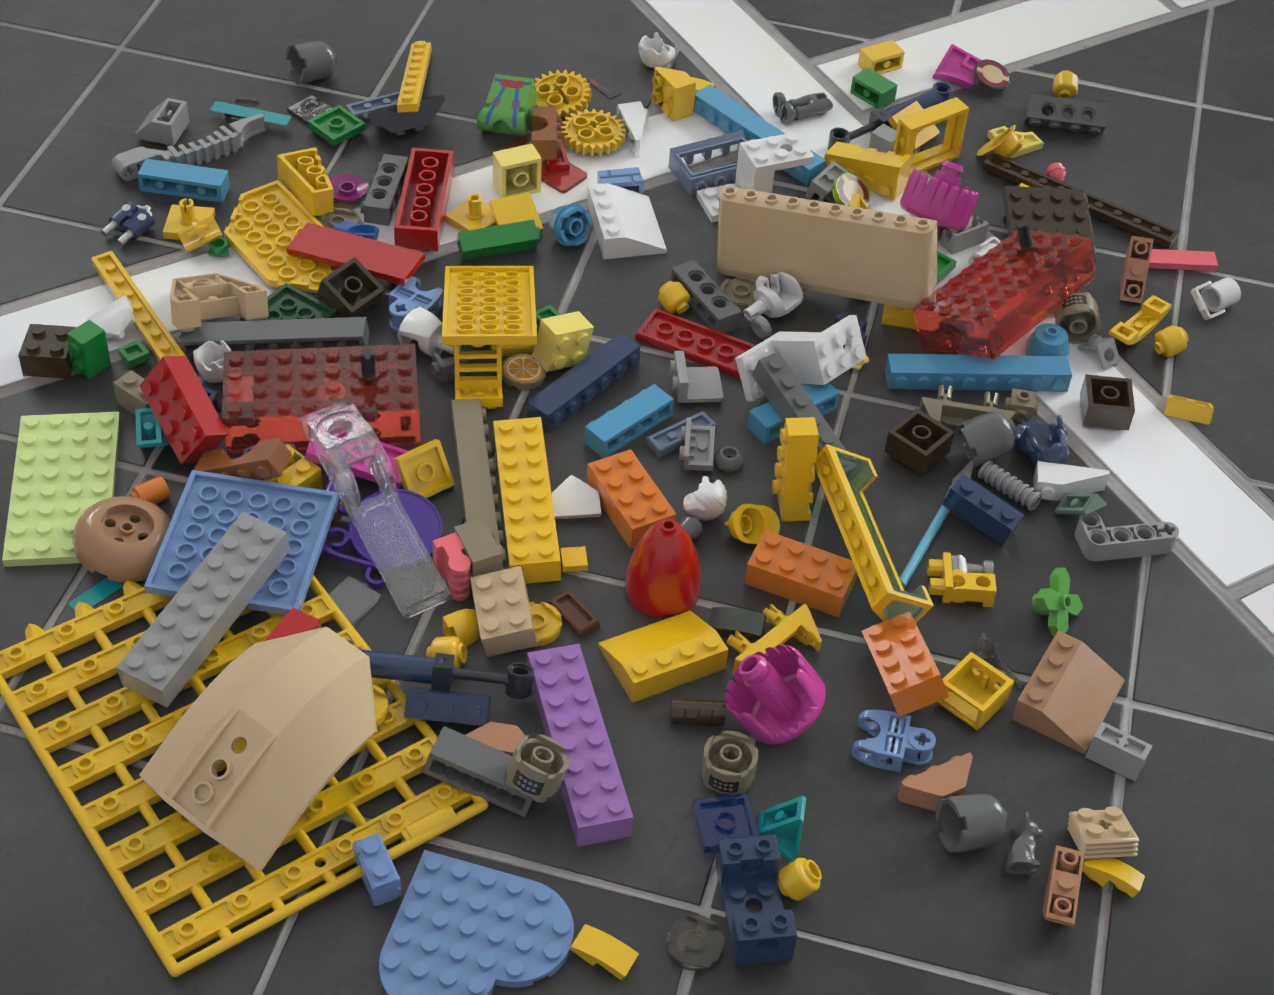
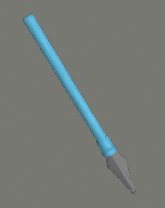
M973 459L952 479V485L949 487V490L962 474L971 478L974 467ZM941 505L899 577L903 588L908 584L950 511L943 505Z

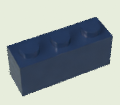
M964 474L950 488L942 504L1002 546L1015 532L1024 514Z
M410 687L406 693L404 717L483 726L489 722L491 695Z

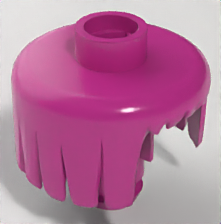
M945 159L940 163L942 164L941 170L937 169L935 177H931L928 184L929 175L924 173L921 176V171H917L914 168L900 200V207L904 211L918 218L936 220L937 236L942 227L956 231L964 230L969 223L979 197V193H976L974 189L970 193L968 186H965L961 191L962 185L960 184L961 178H959L960 172H963V166Z
M783 644L776 645L777 649L773 647L766 648L765 651L769 657L760 651L747 656L740 663L739 670L737 669L733 674L737 684L730 680L727 685L729 693H725L727 709L755 740L763 744H781L798 737L815 722L825 703L826 689L822 678L799 651L792 646H785Z

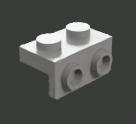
M687 418L686 426L681 427V440H685V446H680L679 460H684V470L713 471L715 426L692 425V418Z

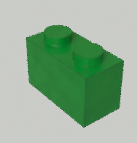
M866 68L852 77L850 93L877 109L880 107L885 108L895 101L898 85L875 71Z
M88 320L67 333L68 348L73 360L72 366L76 372L82 373L90 379L111 365L104 329Z

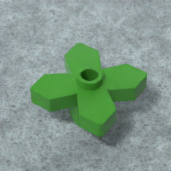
M1065 567L1055 568L1050 575V588H1041L1032 598L1034 611L1041 615H1049L1048 628L1053 637H1055L1058 631L1066 633L1069 629L1068 616H1077L1083 608L1077 594H1069L1071 578Z

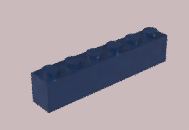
M621 333L617 334L527 402V418L541 417L542 428L546 432H549L555 426H559L564 419L571 414H575L581 406L590 402L594 396L606 390L611 383L620 379L628 370L636 367L640 361V345Z

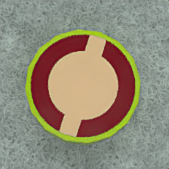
M842 174L833 182L834 189H832V194L837 204L850 206L851 195L859 192L867 206L869 205L870 192L868 187L855 174Z

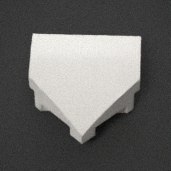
M124 295L86 318V320H91L104 329L106 339L114 336L116 340H119L125 335L123 330L135 323L136 318L132 314L133 308L130 300Z
M573 475L569 476L551 493L555 519L601 517L599 492Z

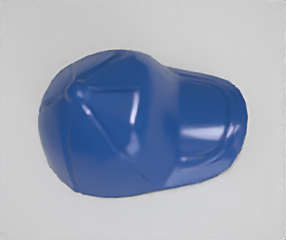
M350 221L340 222L332 228L377 240L379 235V229L376 226Z

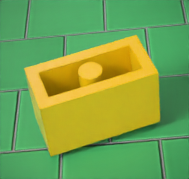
M893 40L864 47L859 52L858 66L862 70L869 68L878 74L902 68L905 52Z

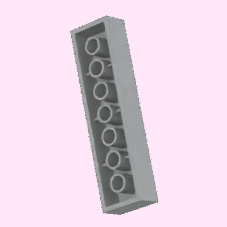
M242 512L117 666L122 685L168 707L290 551L287 532Z

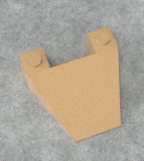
M218 273L172 279L170 293L172 324L180 331L190 332L195 327H202L201 320L240 315L247 321H259L261 318L269 317L267 290L260 285Z

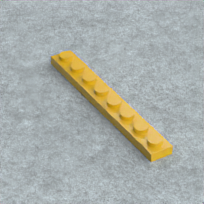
M417 41L411 45L397 102L398 113L419 111L432 52L431 42Z
M113 251L91 257L92 265L116 300L124 295L130 300L133 308L132 314L136 318L133 325L157 360L160 361L163 356H185Z

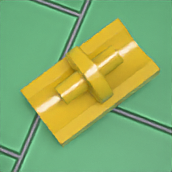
M213 215L199 222L194 221L192 225L177 231L187 253L223 236Z

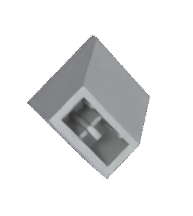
M170 98L165 99L150 111L135 133V138L174 146L190 122L187 102Z

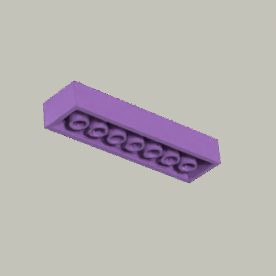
M580 644L528 652L527 664L531 665L534 669L532 691L545 736L561 743L566 749L564 754L567 756V759L570 757V764L560 789L577 847L631 837L633 814Z

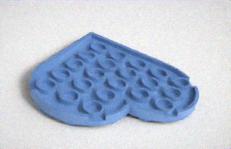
M424 850L380 954L379 974L381 985L387 995H491L496 985L510 988L531 986L537 980L546 976L551 977L567 960L574 938V924L571 912L565 901L554 890L542 883Z

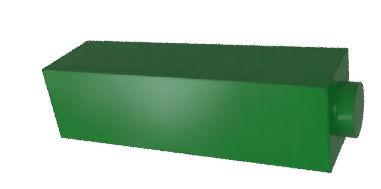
M533 219L458 232L456 243L461 261L537 248L538 241L541 239V231L539 227H536Z

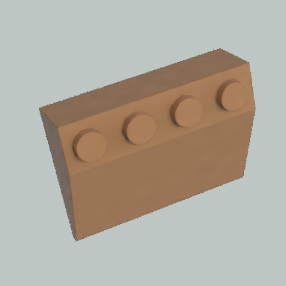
M1058 631L1018 698L1012 720L1086 754L1096 731L1104 721L1125 680L1084 642Z

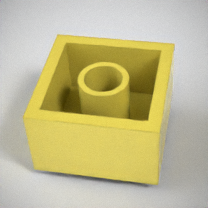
M533 144L493 152V187L500 198L528 192L531 194L541 192L542 158Z
M579 311L541 319L537 334V345L534 346L532 354L533 358L546 372L577 365L586 358L594 326Z

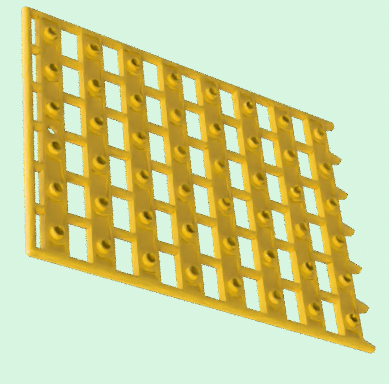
M313 575L309 586L317 597L303 603L301 611L320 619L321 624L335 619L343 630L337 633L339 636L347 641H352L358 649L372 651ZM127 580L123 585L124 596L96 609L84 602H78L74 609L76 618L46 631L35 624H28L25 629L26 640L0 651V694L172 977L182 975L361 878L362 870L360 866L338 877L335 876L337 872L356 863L352 847L355 841L374 834H380L386 847L403 837L400 831L405 829V826L443 806L450 805L455 810L471 800L474 802V804L455 813L457 817L453 818V821L414 839L405 840L388 849L391 860H394L488 808V802L484 798L470 794L445 782L417 796L413 793L405 781L423 772L429 753L438 736L424 719L404 717L406 695L395 680L372 678V684L377 685L382 690L387 688L396 702L388 705V714L385 720L377 726V733L374 732L353 755L368 749L377 763L341 782H338L333 776L326 784L328 788L318 793L279 845L281 847L296 839L306 855L266 876L263 871L258 870L222 844L185 861L176 846L203 833V831L179 812L159 820L151 805L163 799L142 777L134 781L126 766L155 753L193 703L160 717L153 707V704L157 702L127 687L114 691L87 705L78 693L118 674L117 666L146 631L115 645H112L106 633L143 616L151 626L157 618L154 611L167 606L173 597L145 593L144 587ZM244 609L237 618L254 610ZM267 612L271 617L270 619L236 635H233L228 629L222 637L223 641L216 644L181 691L192 686L197 695L200 696L206 689L202 682L203 680L222 672L234 659L255 643L263 642L286 615ZM93 639H96L103 649L65 668H62L55 657ZM46 661L53 672L52 674L13 692L11 691L5 679ZM68 697L76 710L34 729L27 717L28 715ZM143 710L151 723L111 742L108 740L102 728ZM415 724L424 736V739L387 757L377 743ZM92 734L99 748L59 767L56 765L50 753ZM240 738L235 742L234 751L236 754L245 751L247 747L245 738ZM226 762L219 764L216 772L227 768ZM116 772L124 785L123 787L81 806L73 792ZM396 787L406 802L367 822L357 809V806ZM140 811L149 826L106 847L98 832ZM347 813L357 828L316 848L306 833ZM166 851L175 867L132 889L123 873ZM318 861L326 863L323 867H316L315 864ZM245 866L255 882L212 903L203 887ZM323 880L326 882L322 886L284 905L283 901ZM192 893L202 910L158 932L149 915ZM273 908L274 911L234 933L230 932L231 929ZM218 936L221 940L177 963V958Z

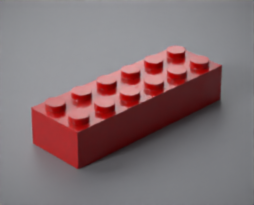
M412 148L394 225L396 246L426 251L439 250L454 174V151Z

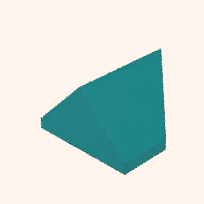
M135 409L137 448L170 445L152 409Z
M804 796L759 812L756 835H775L779 854L789 862L798 858L806 798Z

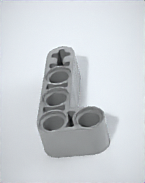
M1091 512L1087 515H1080L1074 534L1085 558L1091 561H1105L1168 554L1174 548L1179 528L1175 524L1165 521L1105 528L1101 517L1096 512Z

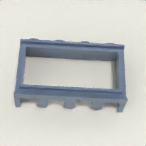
M742 130L670 148L668 167L690 196L695 195L697 190L735 183L737 163L694 174L686 164H691L694 160V155L702 153L704 159L708 160L712 156V150L719 148L723 155H727L730 152V146L738 144L737 150L739 151V143L747 141Z

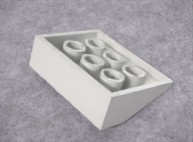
M609 183L588 185L587 207L592 218L603 259L667 253L649 196Z

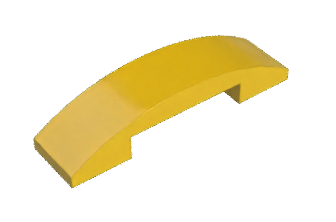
M1152 295L1142 304L1138 313L1125 323L1120 321L1108 334L1127 345H1133L1146 337L1160 323L1172 305Z

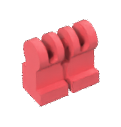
M455 532L433 540V573L437 579L444 578L448 585L450 598L462 601L467 599L471 593V560L468 556L464 555V546Z

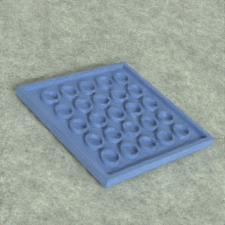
M192 470L144 585L145 593L174 597L240 514L245 512L287 532L290 551L244 609L287 615L293 607L301 611L339 501V492Z

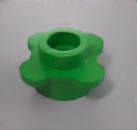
M220 237L209 242L210 249L207 251V254L216 257L228 256V248L231 245L225 238Z

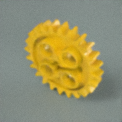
M558 69L555 74L549 71L548 76L541 74L542 79L535 78L537 100L534 107H557V114H561V121L562 117H569L570 113L577 115L578 110L583 113V108H588V103L591 102L590 83H587L586 78H582L581 74L575 76V71L567 74L566 69L563 73H560Z
M585 109L584 113L578 110L577 115L570 113V117H565V121H562L561 139L564 141V145H569V150L575 148V153L583 151V155L590 153L591 156H594L595 153H598L602 156V152H605L609 155L610 150L616 152L617 147L621 148L622 143H625V124H622V119L617 120V115L611 116V112L604 114L603 110L596 112L593 109L592 112H589Z

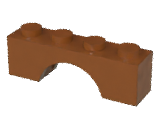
M532 107L533 132L531 144L542 158L541 160L557 159V152H561V114H557V107Z
M279 438L259 441L248 453L235 459H231L222 448L205 451L194 470L264 480L281 477L292 454Z

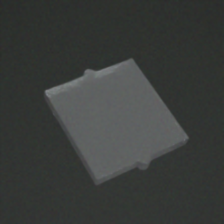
M348 576L329 594L352 626L382 599V595L369 588L367 583L362 584L351 576Z

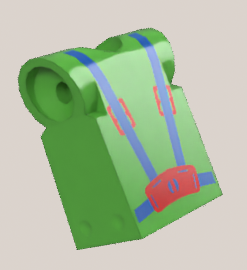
M495 74L486 100V107L481 110L477 119V129L527 137V124L532 115V107L535 106L537 100L534 79Z

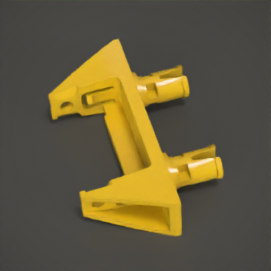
M770 604V608H765L762 614H765L766 619L776 627L755 643H750L738 631H735V637L730 635L727 640L729 646L741 653L735 658L733 674L737 669L739 670L740 663L747 656L759 651L768 656L765 651L766 648L773 647L777 649L776 645L785 643L791 637L796 638L806 646L809 644L817 652L820 651L822 639L806 604H803L788 616H785L773 604Z

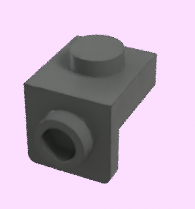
M438 352L433 353V362L430 364L433 375L437 376L442 384L455 380L454 357L442 360ZM459 359V364H467V359ZM459 372L460 377L468 376V372Z

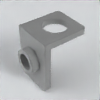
M1101 335L1093 336L1088 339V342L1078 346L1079 349H1096L1102 369H1107L1120 362L1113 337L1101 338ZM1106 349H1110L1112 352V359L1109 362L1104 358Z

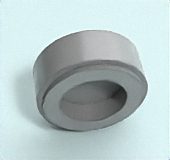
M758 316L752 320L751 326L756 336L765 339L771 335V326L763 316Z

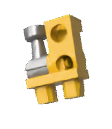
M943 552L942 560L929 559L927 566L928 576L941 577L930 578L929 595H942V603L972 601L982 602L983 607L993 608L997 590L992 560H984L982 565L967 563L962 555L951 556V553Z

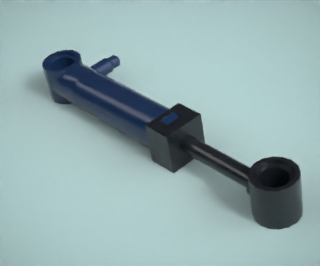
M936 82L933 84L932 89L886 110L881 107L870 112L869 124L849 132L839 127L833 128L829 134L827 150L836 142L849 144L851 140L871 131L873 132L882 124L893 128L888 120L915 101H918L920 106L926 109L950 100L952 86L946 82Z
M361 650L369 656L371 678L432 684L431 690L449 692L452 679L505 684V694L514 699L528 698L532 692L534 669L531 665L523 662L511 663L507 667V674L453 668L455 656L453 654L436 653L435 658Z

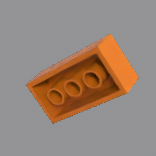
M631 449L587 464V484L599 492L601 506L630 549H634L644 533L660 520L672 519L676 521L677 514Z
M765 530L747 563L744 584L839 617L855 585L857 571L853 561Z
M910 611L862 630L869 652L898 717L949 697L941 674Z

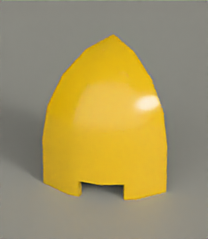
M463 609L443 616V634L445 637H458L462 643L466 644V647L477 641L480 637L476 611L474 609Z

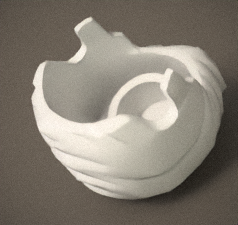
M658 32L654 33V38L652 39L643 36L638 44L641 61L650 68L663 67L675 59L674 48L665 44L662 38L659 37Z
M223 340L220 341L221 345L207 341L193 351L196 368L207 382L220 383L230 380L234 376H240L243 373L238 357Z
M704 476L702 483L699 484V489L685 496L683 502L684 510L689 515L695 516L698 520L708 521L716 519L724 513L727 504V491L724 484L720 480L710 483L708 477Z

